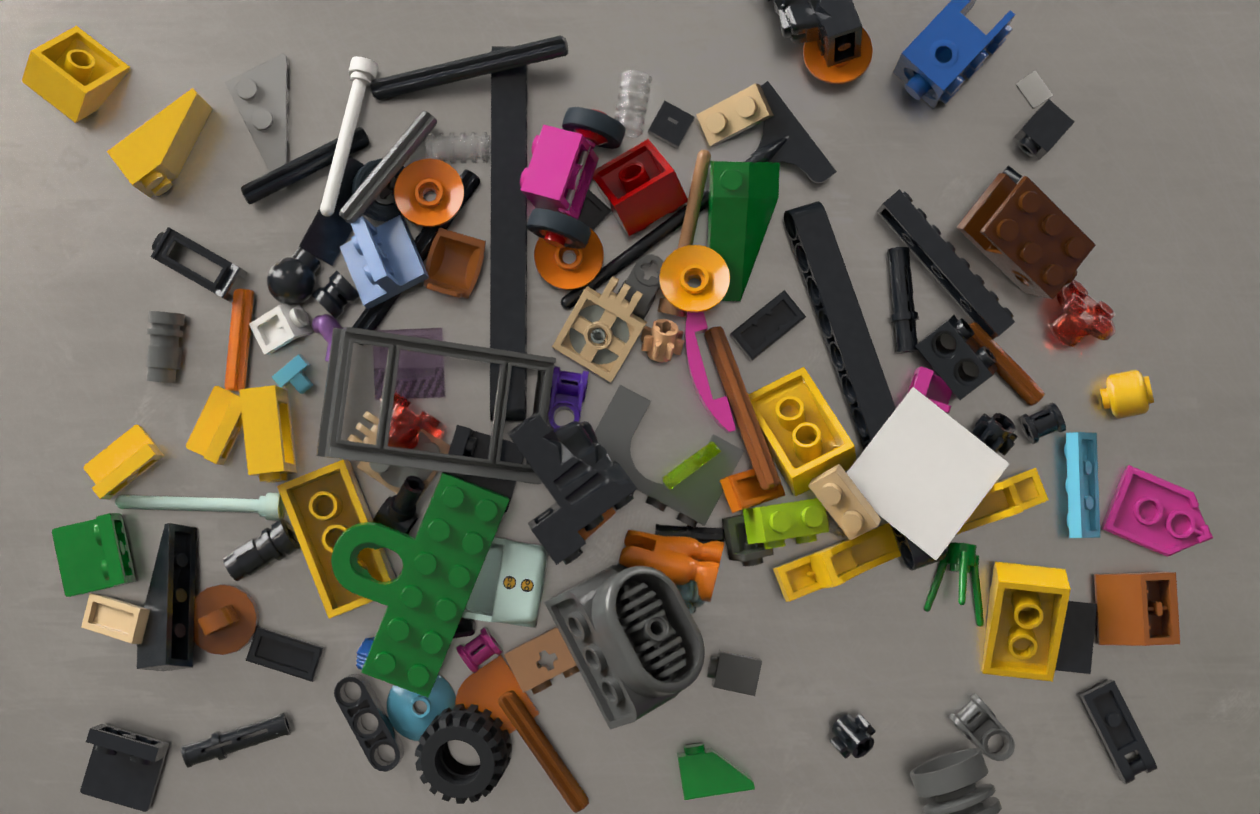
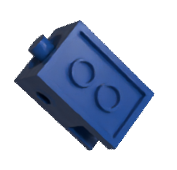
M951 0L901 53L893 73L905 83L906 91L917 100L922 98L933 109L940 101L947 104L960 90L959 87L965 81L963 77L965 76L970 80L982 67L984 60L989 56L987 51L993 55L1006 41V37L1013 30L1009 26L1015 16L1011 10L985 35L965 17L973 8L976 0Z

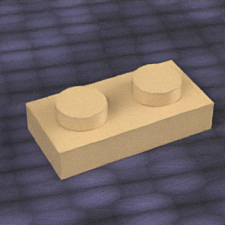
M756 83L696 114L709 146H716L774 116L760 84Z
M840 464L813 478L809 483V488L849 540L879 525L881 518Z

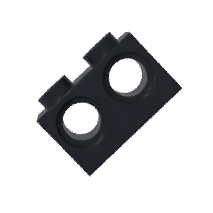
M953 315L916 345V348L956 397L961 400L992 377L998 368L995 365L997 360L993 353L986 346L980 347L972 337L974 336V331L964 319L958 320ZM942 334H950L955 338L957 343L955 349H947L942 345ZM971 361L978 366L979 375H967L963 370V362Z

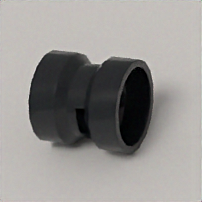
M337 270L329 277V283L325 287H319L312 293V296L335 319L344 312V307L348 303H354L360 297L358 291Z

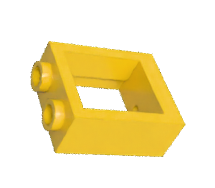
M276 385L239 389L248 475L258 476L260 482L266 483L287 481V474L297 473L288 390Z

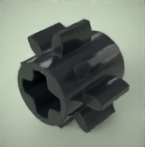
M984 413L972 430V434L994 452L997 453L999 451L1004 456L1015 445L1014 441L1018 437L1014 434L1016 428L1012 420L1001 413H995L991 418Z
M847 714L840 717L834 723L832 733L835 737L830 742L845 759L850 754L855 758H860L872 749L874 739L871 735L876 730L861 714H858L856 718Z

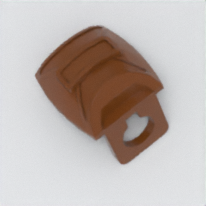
M439 228L428 254L426 271L429 278L424 280V286L436 292L468 299L482 268L486 241Z

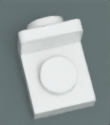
M300 304L278 305L249 323L264 355L273 353L294 339L307 336L313 332L309 324L308 315L301 308Z

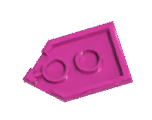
M1128 465L1102 523V530L1166 557L1198 543L1213 539L1210 529L1205 524L1199 510V503L1194 492Z

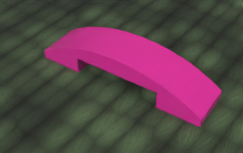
M687 312L684 345L686 362L693 386L704 408L718 426L726 433L734 432L736 428L727 396L713 400L695 336L708 330L704 312Z

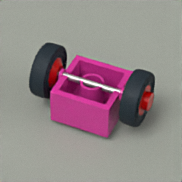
M570 107L566 111L562 122L563 129L543 124L540 135H536L531 149L532 158L529 167H526L521 174L520 187L522 193L536 208L530 213L527 222V229L553 246L583 249L588 243L591 229L579 221L578 218L599 160L593 149L595 146L608 149L619 148L623 142L626 128L622 123L602 111L583 107Z

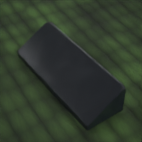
M351 156L347 159L334 213L327 217L322 215L319 209L299 244L300 248L331 266L335 264L341 253L339 246L347 242L353 231L351 224L339 215L340 209L352 196L354 177L358 170L364 166L363 163Z

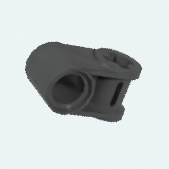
M653 254L645 255L636 262L627 280L623 282L617 292L619 294L621 288L626 283L631 286L625 297L629 302L636 291L643 294L633 311V314L643 320L660 289L659 276L657 278L651 276L649 280L644 279L645 273L641 269L643 266L650 267L654 263L657 265V273L660 274L663 260Z
M975 693L970 696L971 701L957 714L952 713L948 716L958 730L968 740H971L986 757L995 761H1004L1013 754L1015 742L1012 735L996 719L992 710ZM1000 734L1004 739V746L1001 751L991 753L988 749V741L991 736Z

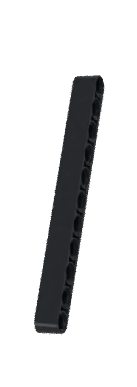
M492 46L491 52L513 46ZM528 65L491 73L490 348L526 354L527 197L521 191L520 178L523 170L527 167ZM490 363L491 422H493L500 364ZM512 366L505 422H523L527 416V368Z
M816 201L786 210L784 212V224L863 449H865L895 411L896 407L828 215L822 203ZM891 525L902 559L909 570L913 571L946 558L945 549L939 558L934 560Z

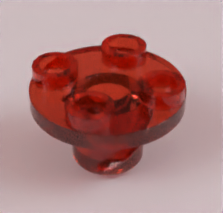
M1076 280L1062 287L1056 297L1064 311L1051 324V331L1056 339L1068 347L1077 346L1089 335L1100 340H1109L1116 332L1114 323L1111 320L1115 316L1112 308L1103 301L1097 303L1088 295L1087 289Z
M395 392L392 409L394 412L391 416L388 446L414 449L418 445V435L422 429L439 438L443 432L437 428L441 421L424 410L420 415L416 414L408 408L412 402Z

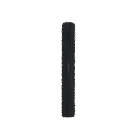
M362 127L355 129L349 155L369 144V138ZM338 138L241 187L243 197L248 204H253L332 164Z

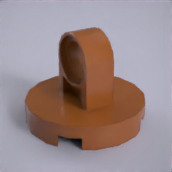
M220 584L206 588L195 596L194 642L198 647L211 654L225 655L240 651L251 642L259 623V613L257 605L249 593L235 586Z

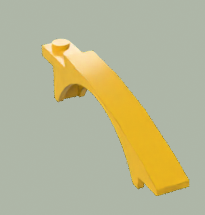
M1032 468L997 481L957 534L1019 514L1028 508L1048 501L1049 499L1037 469ZM886 523L852 540L848 538L832 544V546L773 568L785 602H790L817 590L841 585L867 570L900 557L901 553L891 525Z

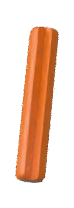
M239 288L233 292L224 385L225 389L229 391L239 392V389H245L251 335L249 323L252 322L254 291Z

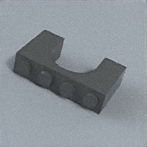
M619 385L595 430L599 444L606 449L612 462L615 460L620 464L638 488L636 490L648 496L645 501L647 504L663 512L666 507L679 512L676 519L694 529L697 523L705 526L723 492L720 480L733 474L744 450L713 434L694 470L685 479L672 484H660L645 478L633 463L630 447L633 435L651 401Z

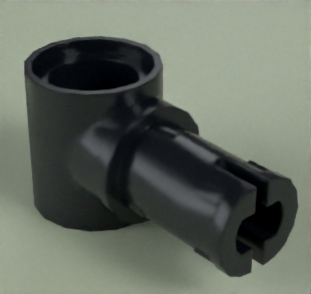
M408 476L397 495L389 496L382 504L373 519V523L384 525L408 535L419 518V514L416 513V503L425 488L424 482L416 476Z

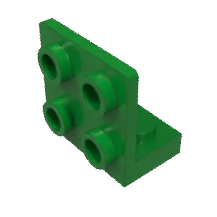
M108 513L96 516V519L52 529L66 597L136 582L122 513Z

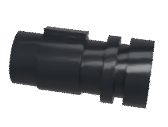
M281 519L272 524L271 529L266 528L262 530L261 536L251 539L225 556L223 562L230 576L235 581H240L246 576H250L266 567L273 560L277 559L280 561L286 557V554L290 555L299 550L300 544L291 526L284 519Z

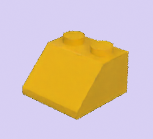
M76 25L30 51L22 82L73 122L77 123L101 107L129 72L130 66Z

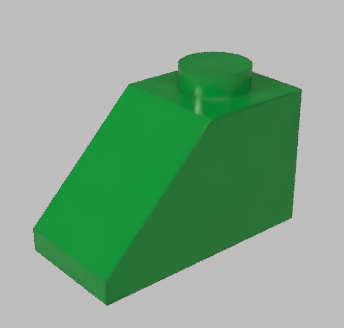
M703 743L684 746V752L677 753L684 800L755 789L754 781L748 774L714 749H705Z

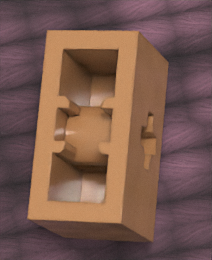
M557 626L504 654L523 693L530 689L533 694L539 693L552 686L551 678L561 673L567 678L580 671ZM546 650L548 654H556L557 658L553 661V668H549L547 664L540 666L538 661L542 658L541 651Z

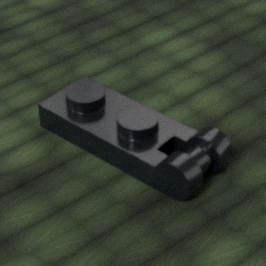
M1109 680L1080 695L1115 765L1117 774L1124 784L1134 781L1135 775L1143 771L1150 773L1157 769L1155 760L1114 680ZM1135 751L1137 759L1128 763L1125 755Z

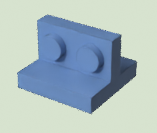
M401 215L378 227H374L361 216L351 223L355 233L351 237L352 240L339 246L362 304L367 309L429 278L407 223Z

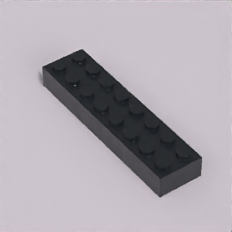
M899 189L879 207L877 212L905 244L910 247L911 251L973 322L978 323L992 339L1000 336L1015 323L1012 312L1007 307L1003 308L999 304L998 296L993 291H988L985 288L984 280L978 274L974 275L971 272L969 263L964 258L957 256L955 247L949 241L945 242L940 236L941 231L934 224L931 226L926 220V214L920 208L916 209L911 203L913 200L905 191L902 193Z

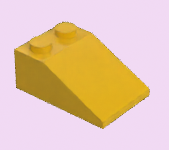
M191 88L109 149L107 153L132 186L150 198L153 195L160 196L167 192L173 185L171 182L178 178L213 109L194 88Z
M805 367L748 394L770 454L795 497L810 490L809 483L818 475L838 464L841 465L844 471H847L856 461L855 445Z
M995 561L989 593L982 674L1053 682L1071 591L1065 569Z

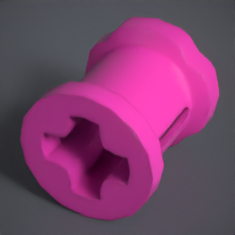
M483 627L480 630L481 634L465 646L460 644L456 647L458 654L473 673L479 670L478 666L494 654L499 656L503 653L499 644L486 627ZM485 645V647H484L483 649H481V650L478 651L476 654H474L477 650H479L480 648H482V647Z

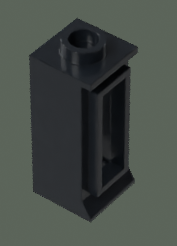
M167 227L165 233L160 232L152 244L153 253L150 256L151 258L229 302L232 301L233 296L228 292L238 275L245 278L248 273L170 227ZM176 242L222 267L214 283L168 257Z

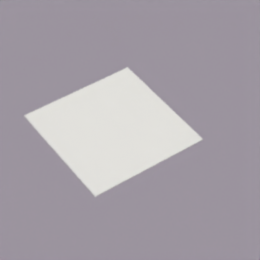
M912 387L847 471V475L879 516L934 560H937L1009 466V463L917 389Z

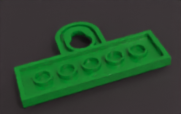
M442 472L416 537L373 522L353 525L339 536L334 545L331 559L332 569L338 582L354 594L387 606L361 673L429 698L510 500L508 497ZM365 548L374 550L388 548L396 552L402 559V571L392 581H378L371 576L368 569L363 568L358 563L357 557L359 552Z

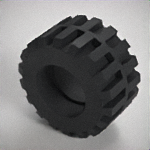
M464 704L456 705L453 710L448 707L439 716L435 717L418 741L420 744L415 750V756L419 757L415 763L416 770L423 771L420 779L423 784L430 783V792L434 795L437 791L443 794L442 800L449 802L451 798H456V804H464L467 798H469L471 803L479 801L482 795L486 797L491 793L508 767L511 759L509 755L512 752V744L506 743L510 737L508 730L502 731L500 729L503 722L499 717L493 720L490 717L492 712L488 709H485L482 713L478 711V705L471 704L468 709H465ZM459 740L471 745L479 755L480 765L466 766L457 762L449 752L448 741Z

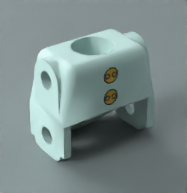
M494 537L462 617L535 628L548 562V553L542 545Z

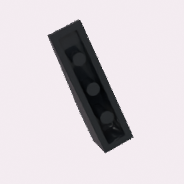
M173 523L164 525L144 608L150 609L142 644H137V669L171 671L193 668L196 527Z

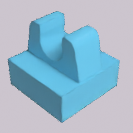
M301 354L294 357L272 376V379L279 387L284 388L291 383L300 394H304L313 386V383L303 373L310 366V363Z

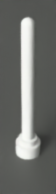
M353 57L350 63L348 73L353 84L320 207L321 214L327 217L331 216L335 210L366 87L370 86L371 82L376 79L379 66L368 58Z

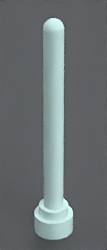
M268 492L266 496H260L259 499L120 495L115 500L116 506L120 509L258 513L260 517H265L266 520L271 521L283 519L285 508L280 493Z

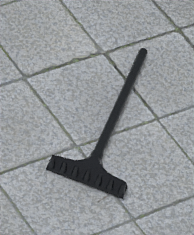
M767 81L761 85L774 116L763 121V137L757 150L751 154V157L744 162H787L797 165L815 183L826 181L837 171L771 84ZM709 188L703 193L700 212L708 206ZM686 206L601 268L597 277L588 285L574 289L561 299V306L564 309L572 308L576 305L587 286L596 290L610 280L612 276L618 274L682 226Z

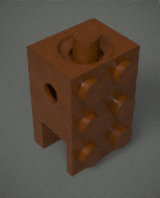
M999 173L956 227L1024 293L1052 300L1064 285L1071 283L1078 273L1077 268L1096 246L1027 176H1024L1016 184L1007 174Z

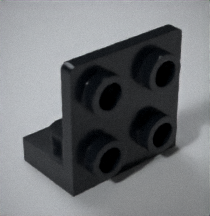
M457 425L448 454L488 459L491 436ZM503 439L500 461L522 464L524 456L514 442ZM445 472L508 497L510 500L504 513L508 511L517 481Z
M105 724L90 728L86 742L94 744L80 792L84 795L143 812L148 811L153 800L169 743Z

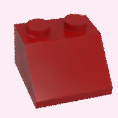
M649 139L595 169L592 177L616 220L628 236L645 229L649 224L666 214L674 212L688 201L675 170Z

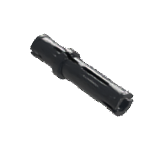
M910 247L890 248L887 251L890 264L894 313L891 314V322L895 324L897 353L919 351L916 348L918 344L916 321L919 320L918 312H915L913 300Z
M282 713L279 716L252 723L223 734L217 731L212 733L210 738L190 745H184L181 747L182 757L187 768L215 758L223 760L230 753L256 746L284 735H290L291 729L286 714ZM264 729L268 730L265 733L241 740V737ZM232 741L231 744L205 751L206 748Z

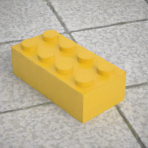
M343 459L278 485L277 488L328 618L339 616L373 602V600L345 589L336 579L331 563L334 545L345 530L359 523L373 522L350 461ZM365 548L359 552L357 557L358 563L363 568L368 569L373 578L382 582L395 579L384 548L377 550Z

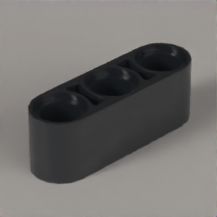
M351 674L344 677L337 683L334 689L337 704L372 767L383 772L392 770L401 762L404 756V747L398 734L390 723L369 681L360 674ZM347 682H354L360 687L361 696L358 700H351L345 695L344 687ZM371 713L377 718L378 727L375 731H368L363 728L361 724L363 714ZM380 745H389L394 749V761L384 762L379 758L378 748Z

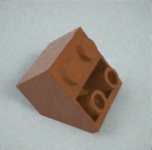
M1176 572L1094 574L1098 645L1151 646L1180 644Z

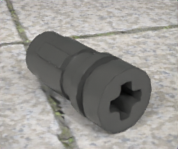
M149 311L148 323H151V328H147V334H150L146 366L148 367L147 381L175 383L176 369H181L182 348H178L179 337H183V331H180V326H184L185 314Z

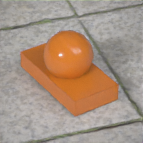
M754 469L730 475L720 480L725 493V499L732 513L785 496L781 483L773 489L762 490Z

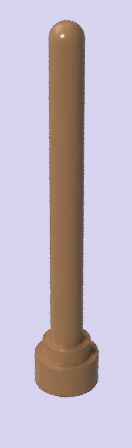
M701 150L697 154L678 248L693 245L711 160V154L707 150ZM665 297L660 298L658 312L685 317L686 311L674 307Z

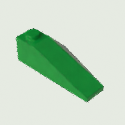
M710 161L707 247L721 255L730 273L729 288L722 301H741L779 198L780 163Z

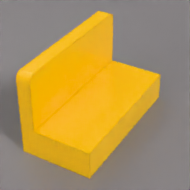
M214 386L186 443V448L204 456V459L224 465L243 426L240 396L220 386Z
M134 425L86 463L83 468L96 484L92 487V490L99 499L110 500L164 457V455L140 425Z

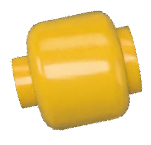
M1139 370L1111 374L1106 378L1107 388L1100 389L1104 409L1111 408L1113 415L1118 419L1145 414L1149 410V404L1154 403L1149 376L1143 377Z

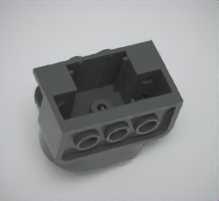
M621 564L612 565L544 602L610 729L633 723L672 700L682 690L689 687L702 670L705 647L700 630L676 585L667 575L655 568L647 566L628 568Z

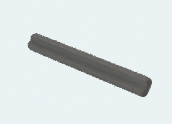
M427 111L420 113L340 209L339 215L346 222L351 224L361 217L434 129L437 120Z

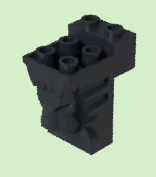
M773 0L775 13L779 14L783 38H790L795 44L817 41L821 56H824L827 67L861 56L862 24L852 0Z
M534 413L507 434L556 501L555 504L528 522V525L557 565L563 561L567 565L583 553L581 547L586 544L578 531L585 528L588 532L604 520L602 516L604 512L611 507L619 510L634 499L631 493L638 488L620 464L615 460L611 461L606 449L599 444L589 422L572 421L552 430L550 425L546 424L538 413Z

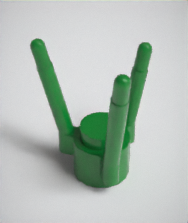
M956 542L949 543L946 558L940 561L927 596L928 598L924 606L926 612L931 610L946 567L950 564L949 571L959 573L958 602L960 605H964L966 602L967 573H971L976 621L979 627L984 625L978 568L979 555H976V545Z

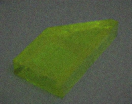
M711 441L662 477L663 484L668 491L719 454L721 450L715 442L712 443Z

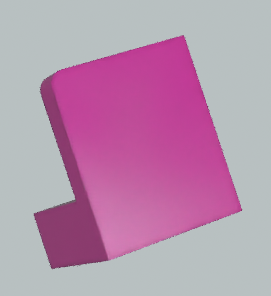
M922 366L916 368L907 394L914 387L948 414L951 406L948 404L952 390L940 376L933 374L934 370Z

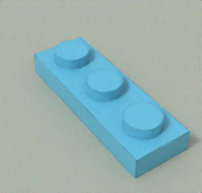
M1066 433L1064 454L1067 459L1065 488L1068 494L1069 512L1067 514V526L1069 528V538H1100L1097 433Z

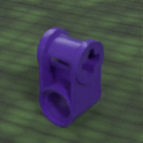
M554 366L548 420L552 430L560 427L554 421L556 413L560 410L571 411L574 415V421L580 422L582 406L586 397L589 371H583L581 374L561 371L560 367Z

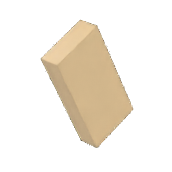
M90 593L81 628L131 644H142L150 609L101 594Z

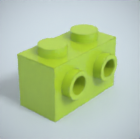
M818 498L743 510L748 544L764 543L765 549L786 546L785 539L795 538L796 544L817 541L816 534L829 532L826 508Z

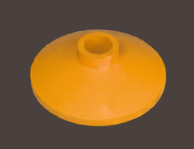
M687 245L676 249L665 259L660 270L659 283L664 297L670 304L682 311L698 313L712 309L723 300L729 288L730 273L725 260L713 249L702 245ZM696 278L701 284L693 288L689 286L688 281Z

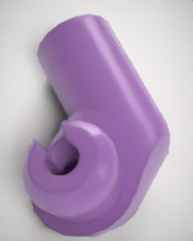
M318 315L313 319L312 328L315 333H320L328 342L325 361L329 362L333 328L342 329L343 327L331 315Z

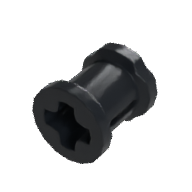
M1053 402L1047 404L1046 409L1028 416L1024 414L1020 416L1023 431L1032 444L1038 443L1040 437L1054 431L1063 432L1066 430L1062 413Z

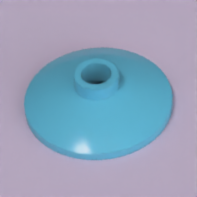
M439 674L429 698L393 685L387 698L388 718L399 734L410 740L419 741L421 735L437 715L439 716L448 707L453 710L456 695L449 682ZM420 700L426 703L427 710L425 713H417L415 711L414 704L416 701Z

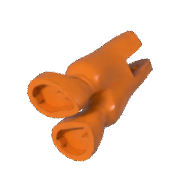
M635 530L627 531L624 538L626 547L621 550L619 564L628 568L634 566L655 568L667 575L676 585H685L690 580L695 581L700 599L711 602L724 542L710 541L703 544L692 537L662 536Z

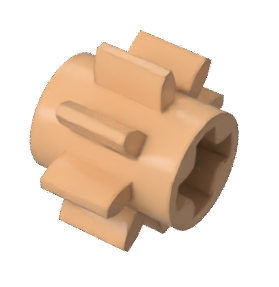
M658 319L653 322L652 328L644 327L641 341L643 342L641 350L646 351L647 356L653 361L661 363L671 361L673 353L676 355H681L684 345L682 337L684 332L679 330L677 324L673 321Z

